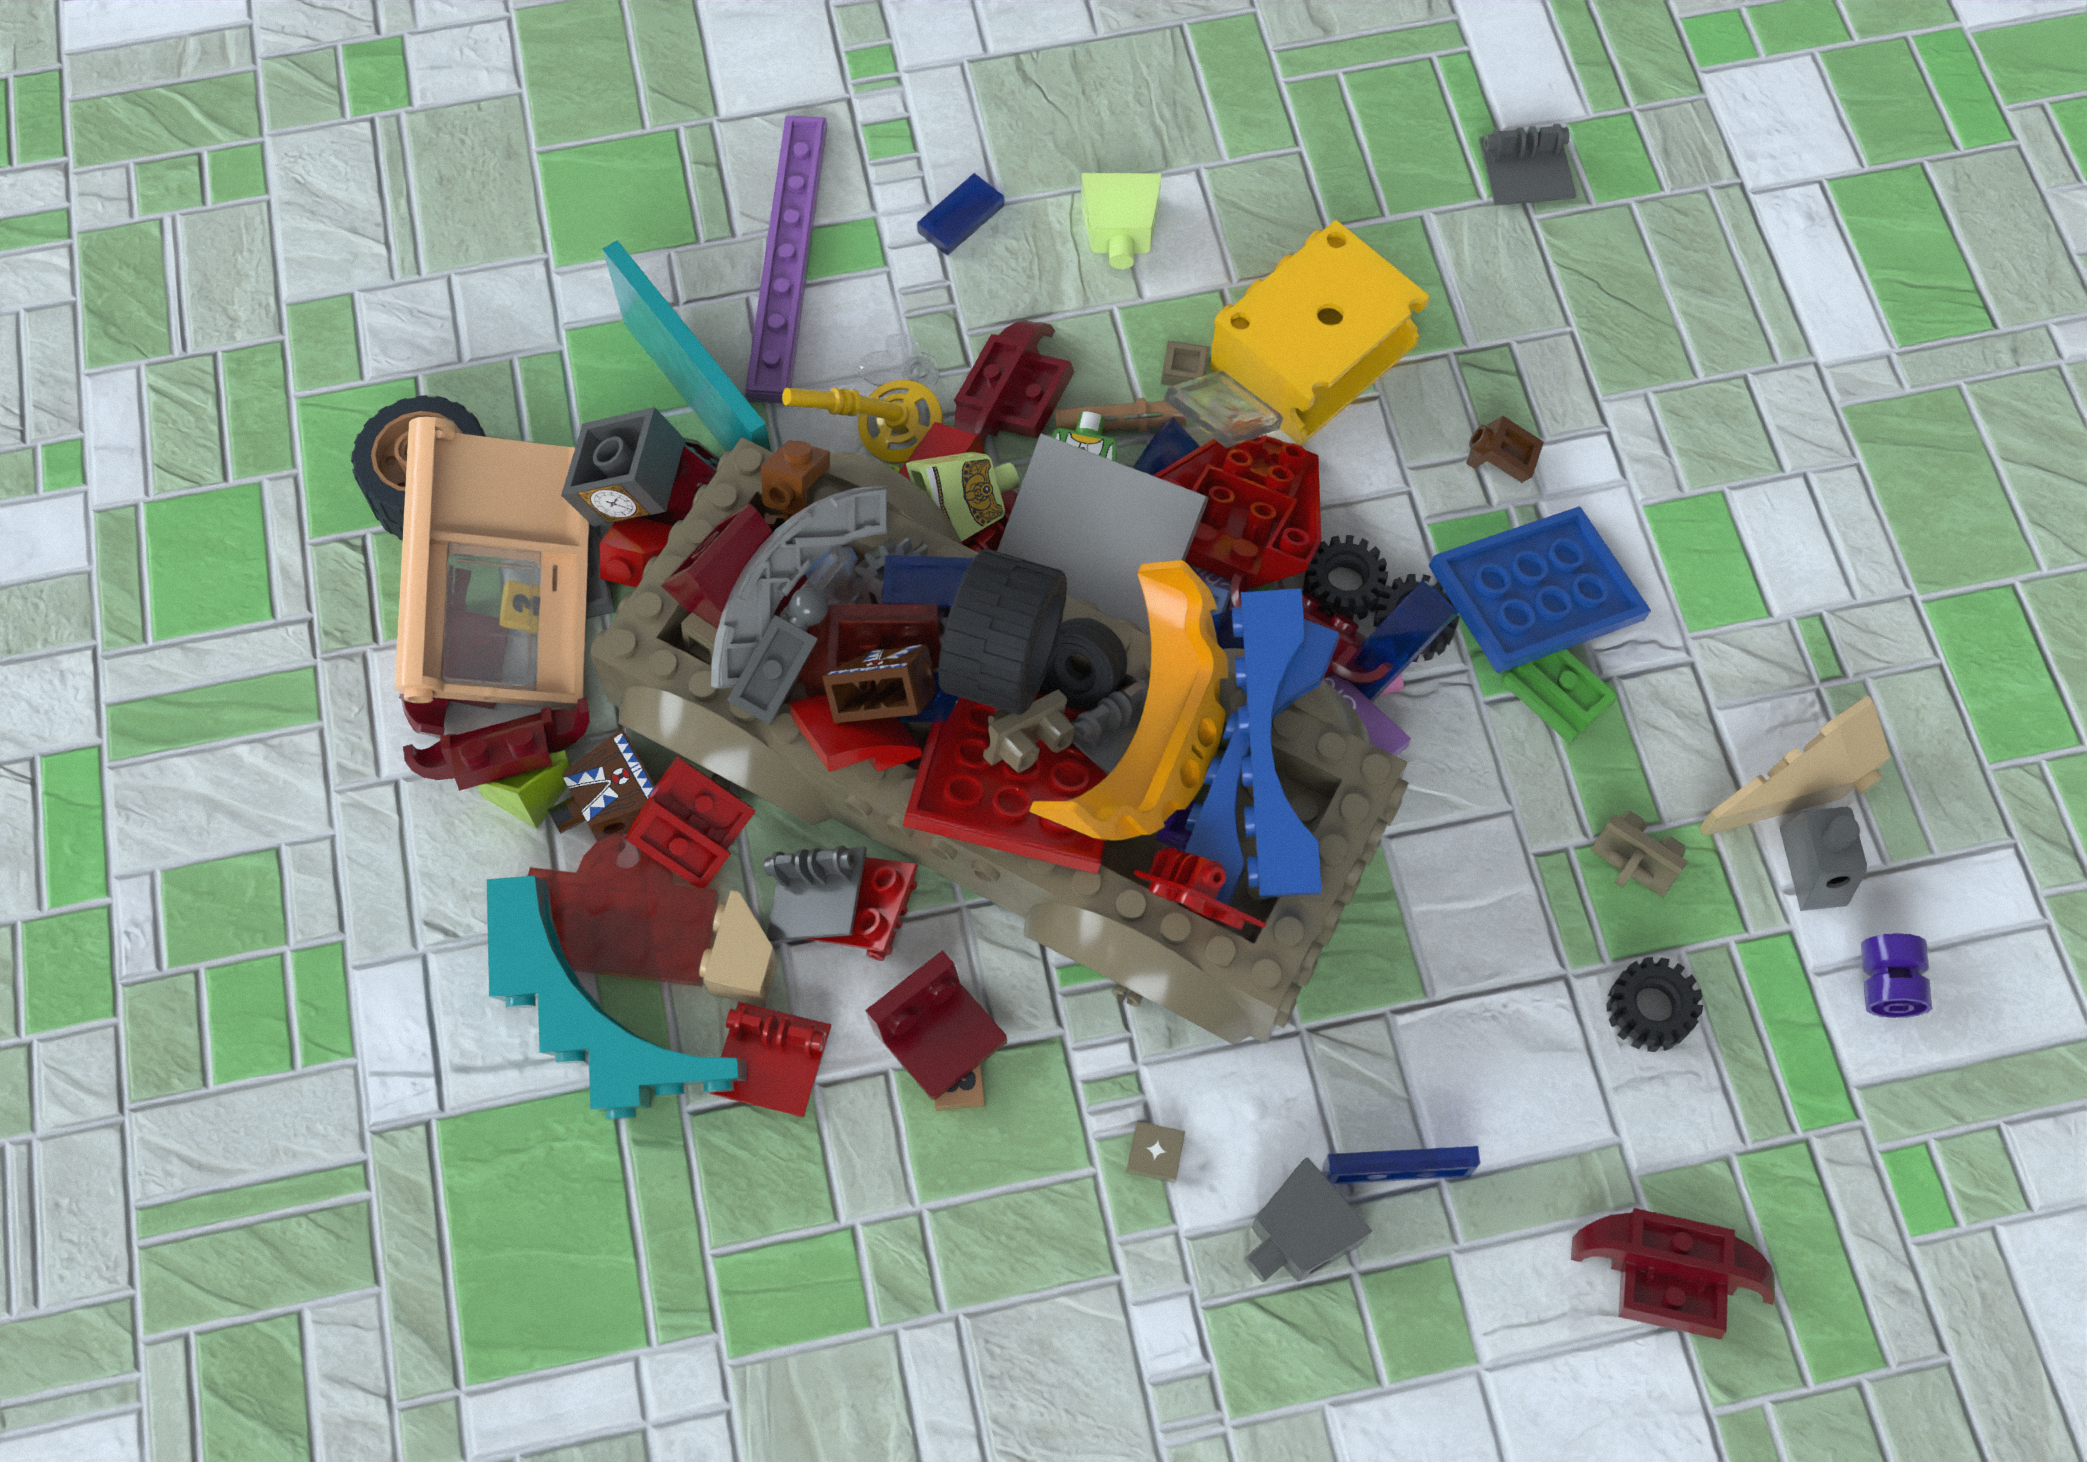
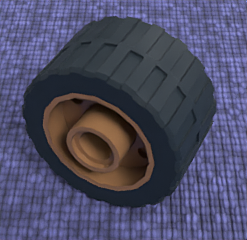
M421 395L415 398L397 400L396 403L380 409L373 418H369L354 442L355 447L354 451H352L351 462L354 467L352 471L355 480L377 521H380L388 533L396 535L402 541L409 422L418 417H437L454 423L456 426L455 433L486 437L483 428L473 413H469L465 406L458 402L449 401L444 397Z

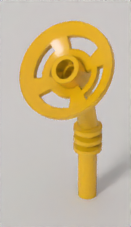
M911 380L888 382L875 389L868 397L860 395L854 389L834 387L829 391L787 387L782 394V401L786 406L827 409L832 415L856 416L859 413L858 431L861 441L873 456L888 463H905L935 422L943 424V412L936 396L923 384ZM895 390H909L907 394L895 393L882 400L880 399L883 395ZM923 399L927 402L930 411L928 427L919 424L920 414L915 405ZM869 415L876 417L877 426L881 431L874 440L868 428ZM914 438L918 440L917 443L905 449H889L890 444H904Z

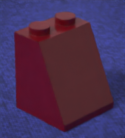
M749 503L723 518L662 583L661 587L690 614L693 612L718 629L722 612L738 577L757 549L773 531L760 513ZM805 574L798 580L787 596H783L774 615L787 622L790 621L792 615L789 604L793 594L801 588L814 587Z

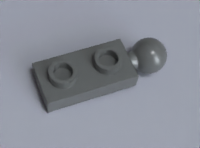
M804 587L793 594L789 604L792 615L789 622L774 615L727 699L731 704L769 725H772L819 642L818 638L806 632L809 626L822 622L828 613L829 604L827 597L817 588Z

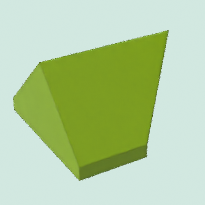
M565 750L551 753L552 766L478 785L477 787L483 798L537 829L549 813L547 809L553 807L566 790L567 785L562 774L572 764Z

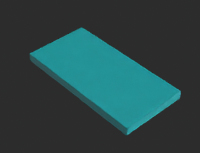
M616 240L604 247L602 250L625 326L725 451H732L740 438L743 437L771 451L766 423L619 241Z

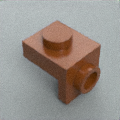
M788 440L761 465L763 504L766 507L793 515L808 507L807 489L830 468V451L813 447L804 441Z

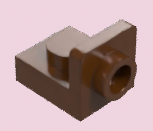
M1501 416L1488 425H1481L1473 433L1469 441L1471 451L1466 464L1476 468L1488 461L1523 483L1533 477L1544 442L1505 416Z

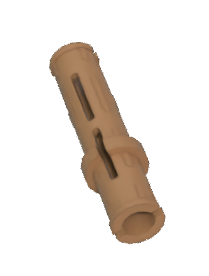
M1136 398V403L1096 405L1067 409L1054 408L1056 429L1063 428L1076 431L1081 412H1094L1103 417L1116 416V419L1105 420L1103 432L1138 429L1139 433H1147L1148 428L1186 426L1184 398L1146 402L1145 398ZM1162 413L1161 416L1124 418L1125 415Z

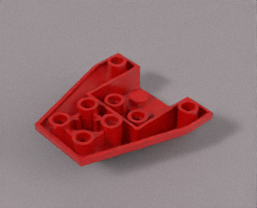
M1237 424L1154 475L1157 478L1209 497L1186 557V563L1231 581L1234 573L1243 572L1248 575L1247 587L1252 589L1307 571L1322 540L1319 456L1305 450L1298 444L1286 443L1265 435L1259 429L1247 428Z

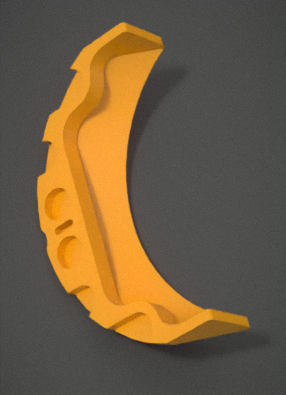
M1183 560L1143 563L1137 572L1149 618L1151 669L1144 710L1135 735L1125 754L1110 774L1088 792L1067 801H1033L1029 812L1096 839L1124 840L1140 835H1150L1164 828V821L1176 810H1185L1199 792L1204 783L1209 764L1217 754L1223 732L1226 711L1219 704L1221 679H1228L1227 654L1217 643L1216 631L1210 612L1211 610H1218L1212 592Z

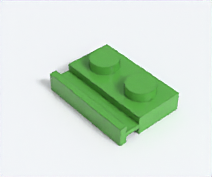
M1567 649L1517 666L1513 671H1509L1505 675L1502 682L1569 744L1612 706L1618 697L1610 687Z

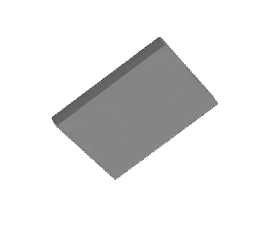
M1041 433L997 552L1062 570L1067 578L1066 596L1075 600H1087L1096 605L1101 613L1118 621L1120 619L1128 620L1136 624L1144 634L1150 636L1146 602L1137 572L1143 563L1186 560L1209 497Z

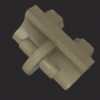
M1058 689L1034 701L1029 710L1022 715L995 708L996 713L988 717L990 746L984 750L983 757L991 766L1004 760L1019 773L1031 767L1038 759L1040 748L1035 744L1037 741L1042 740L1056 753L1069 747L1073 741L1075 727L1064 715L1067 698Z
M1626 811L1620 817L1613 814L1591 848V851L1622 871L1615 884L1623 888L1631 877L1664 897L1688 862L1683 858L1686 850L1685 845L1672 837H1663L1660 842H1657L1643 833L1647 827L1644 819L1632 811Z

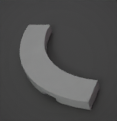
M887 486L855 488L814 502L789 518L761 544L742 570L722 612L713 650L711 687L719 689L731 688L736 685L767 630L783 596H787L798 580L812 567L811 563L829 550L837 549L854 540L873 535L887 534Z

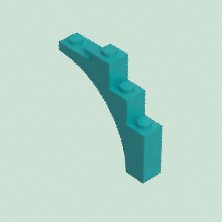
M537 876L487 879L489 997L505 1001L506 1008L535 1007V998H538L539 1053L555 1056L557 1064L586 1062L585 1053H589L590 1109L606 1111L607 1120L636 1118V1109L651 1108L650 1088H654V1096H672L685 1094L684 1085L703 1084L704 1092L733 1091L734 1081H747V1063L745 1060L739 1058L697 1057L671 1051L637 1036L611 1017L583 987L564 954L552 918L547 881Z

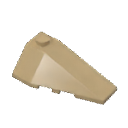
M1867 695L1821 727L1819 729L1820 734L1803 748V754L1796 747L1792 749L1767 773L1770 777L1768 780L1762 775L1754 778L1713 809L1699 827V830L1706 836L1842 799L1855 789L1860 794L1868 791L1883 778L1879 770L1891 757L1874 701Z

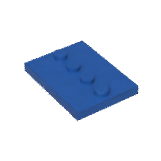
M1580 506L1436 554L1428 565L1497 674L1642 622L1651 612V609Z

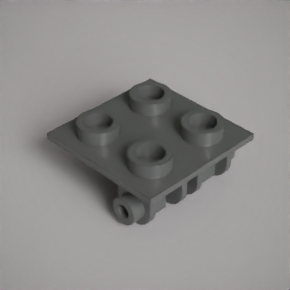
M1558 123L1550 127H1540L1539 132H1537L1536 126H1530L1527 133H1525L1523 127L1508 131L1494 129L1492 134L1479 137L1495 206L1576 198L1577 195L1563 145L1569 143L1570 134L1568 127H1561Z
M1134 678L1124 688L1111 693L1108 698L1099 701L1097 707L1087 712H1082L1071 722L1075 727L1072 743L1107 775L1119 763L1135 735L1145 706L1149 686L1148 678Z
M837 846L832 850L812 848L808 851L807 849H801L797 853L789 854L779 851L766 858L764 862L765 872L768 876H773L777 880L766 936L768 940L781 941L852 935L867 848L865 846L853 848Z

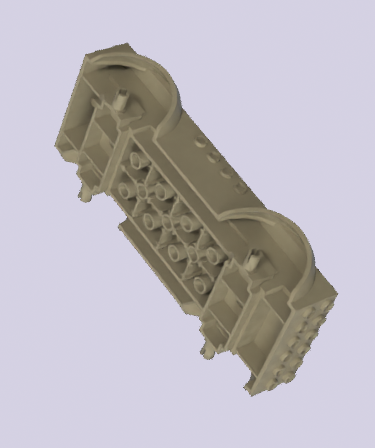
M741 437L732 451L727 450L722 455L717 466V473L708 486L703 485L697 491L692 509L683 521L679 520L674 524L668 536V543L658 557L654 556L649 560L643 571V579L633 593L629 592L623 597L617 610V616L607 630L600 631L593 641L590 656L609 702L620 708L618 724L707 768V771L704 773L728 790L733 782L811 825L833 818L1025 918L1024 936L1116 982L1117 985L1114 986L1111 992L1122 1002L1130 989L1128 1005L1138 1007L1142 997H1145L1233 1045L1249 1036L1267 1044L1276 1025L1284 1029L1296 1006V999L1302 989L1298 983L1305 987L1308 984L1319 960L1317 959L1324 945L1327 946L1339 924V917L1345 905H1349L1360 884V877L1366 865H1370L1387 825H1391L1400 808L1401 799L1409 785V782L1402 779L1408 762L1374 746L1366 726L1356 711L1341 694L1324 680L1320 687L1298 698L1273 720L1271 747L1275 771L1289 804L1301 823L1318 840L1322 894L1260 898L1259 887H1249L1247 857L1257 856L1256 836L1246 837L1244 807L1254 806L1253 786L1243 787V780L1241 779L1236 817L1239 844L1246 868L1230 907L1266 923L1265 928L1245 922L1242 930H1239L1215 919L1210 920L1186 909L1187 906L1177 901L1174 903L1148 892L1151 882L1134 875V872L1138 870L1149 874L1156 853L1165 847H1171L1156 840L1158 831L1150 835H1140L1130 839L1106 840L1098 874L904 827L905 812L922 757L879 772L874 769L868 759L829 772L792 720L790 703L806 698L827 695L822 676L865 653L870 648L884 650L926 645L929 649L937 683V693L918 715L898 717L920 746L923 755L942 692L938 675L940 651L942 648L939 637L944 635L945 629L940 625L933 633L928 634L926 632L918 641H913L909 634L900 642L895 641L894 630L891 629L881 636L878 634L880 624L878 621L873 620L872 622L865 623L863 620L869 612L866 607H855L854 602L862 596V592L851 588V583L860 577L854 569L856 565L866 559L864 555L875 546L879 547L891 538L896 545L905 538H911L913 550H917L923 544L929 546L927 557L930 560L939 556L942 557L943 561L938 570L940 573L952 574L953 578L944 587L954 591L956 597L964 574L973 558L978 555V552L962 544L958 533L943 511L924 491L891 467L863 455L839 451L830 452V468L807 489L808 506L839 492L860 487L887 486V534L868 536L839 547L851 546L858 560L845 575L842 574L841 570H838L833 575L822 580L825 587L820 589V591L827 597L829 604L828 613L822 622L809 626L807 629V633L818 638L819 642L772 725H769L727 701L734 687L719 689L711 687L712 666L695 658L684 649L681 622L690 613L661 587L662 583L710 531L728 515L749 503L760 513L764 520V514L766 513L771 516L783 515V511L766 507L762 502L761 465L774 453ZM894 563V564L898 565L899 567H900V566H903V564H901V563ZM1066 596L1062 623L1074 618L1094 619L1108 626L1121 640L1127 655V670L1123 682L1116 691L1127 686L1134 678L1150 679L1151 636L1144 634L1136 624L1128 620L1120 619L1118 621L1101 613L1096 605L1087 600H1075ZM955 597L946 604L950 609L951 607L949 604L951 601L955 600ZM1223 649L1227 654L1228 679H1221L1219 704L1226 711L1223 732L1216 757L1223 759L1230 742L1223 738L1229 718L1233 711L1238 712V706H1245L1247 701V695L1241 693L1243 686L1237 687L1235 657L1245 656L1244 649ZM1071 654V664L1075 670L1082 674H1090L1092 668L1088 659L1080 654ZM861 687L858 688L862 693L866 690ZM1040 687L1038 693L1046 694L1043 688ZM1203 783L1193 800L1204 804L1211 786Z

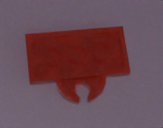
M623 833L613 834L596 842L583 856L576 873L534 867L529 868L528 876H537L548 882L553 922L564 954L574 971L703 987L704 981L703 977L699 976V969L704 951L707 948L710 949L713 922L719 899L717 890L673 885V871L641 851L639 862L633 867L621 868L617 866L618 855L626 848V839Z

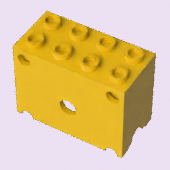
M1335 220L1323 231L1321 229L1314 231L1305 242L1304 247L1294 255L1287 254L1277 264L1274 272L1264 280L1258 279L1253 282L1247 289L1244 297L1236 304H1228L1220 310L1214 320L1215 329L1211 344L1210 369L1298 445L1302 446L1418 345L1420 335L1417 332L1418 327L1410 318L1412 314L1410 310L1419 313L1421 310L1423 311L1428 306L1430 296L1350 230Z

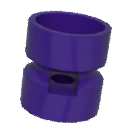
M1901 933L1882 934L1865 939L1861 943L1863 972L1871 976L1864 982L1866 1011L1880 1017L1906 1018L1919 1016L1932 1010L1930 980L1922 975L1929 970L1926 940L1920 936Z

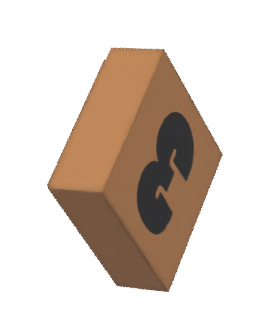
M981 1064L938 1099L934 1100L936 1111L985 1106Z

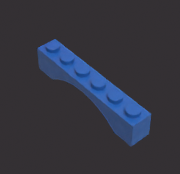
M1302 588L1242 592V607H1232L1234 637H1244L1245 656L1235 657L1237 687L1247 686L1248 706H1238L1240 737L1250 736L1251 756H1241L1243 787L1253 786L1254 806L1244 807L1246 837L1256 836L1257 856L1247 857L1249 887H1259L1260 898L1321 895L1318 840L1301 823L1286 799L1275 771L1271 747L1272 718L1279 690L1291 665L1305 647Z
M1304 619L1305 647L1291 665L1279 690L1272 722L1298 698L1321 686L1339 642V632ZM1243 686L1241 693L1247 695V686ZM1236 711L1232 712L1223 734V738L1230 741L1223 759L1214 756L1207 771L1204 784L1211 786L1206 800L1204 804L1195 802L1186 822L1185 829L1192 831L1185 850L1179 847L1176 848L1179 851L1189 852L1221 863L1226 873V880L1221 886L1216 900L1228 906L1232 902L1246 868L1239 844L1236 813L1239 786L1242 779L1241 756L1251 755L1250 736L1240 737L1239 716Z

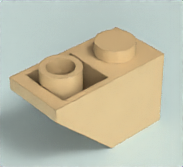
M730 890L726 905L720 904L716 910L713 932H716L717 936L713 949L707 948L703 953L699 976L703 977L709 995L765 1007L778 961L773 946L740 892Z

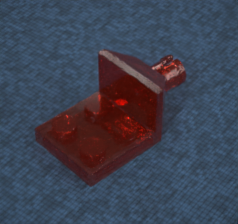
M831 604L825 619L819 624L809 626L806 631L818 638L819 641L797 681L804 682L806 694L810 698L827 695L822 676L865 653L870 648L884 650L926 645L929 649L933 668H938L942 648L939 638L942 636L938 604Z

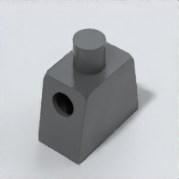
M1850 807L1809 810L1800 813L1781 825L1780 832L1800 911L1847 906L1867 872V862L1859 836L1860 827L1855 821L1853 810Z
M1306 1157L1255 1218L1252 1229L1261 1239L1262 1243L1244 1258V1261L1251 1272L1262 1282H1265L1282 1266L1286 1268L1295 1280L1300 1282L1360 1247L1366 1242L1372 1230L1311 1160Z

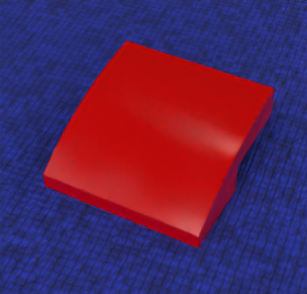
M827 695L806 698L790 703L792 720L829 772L867 759L874 769L879 772L922 757L920 746L898 717L834 723Z
M677 755L643 805L625 839L703 892L731 855L728 848L756 811L744 800Z

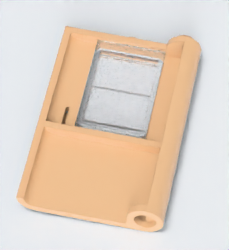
M418 417L412 419L409 422L395 691L404 694L405 701L413 703H429L433 701V698H446L554 708L576 707L578 705L577 700L583 698L589 522L561 496L575 447L455 433V424L446 419L437 417Z

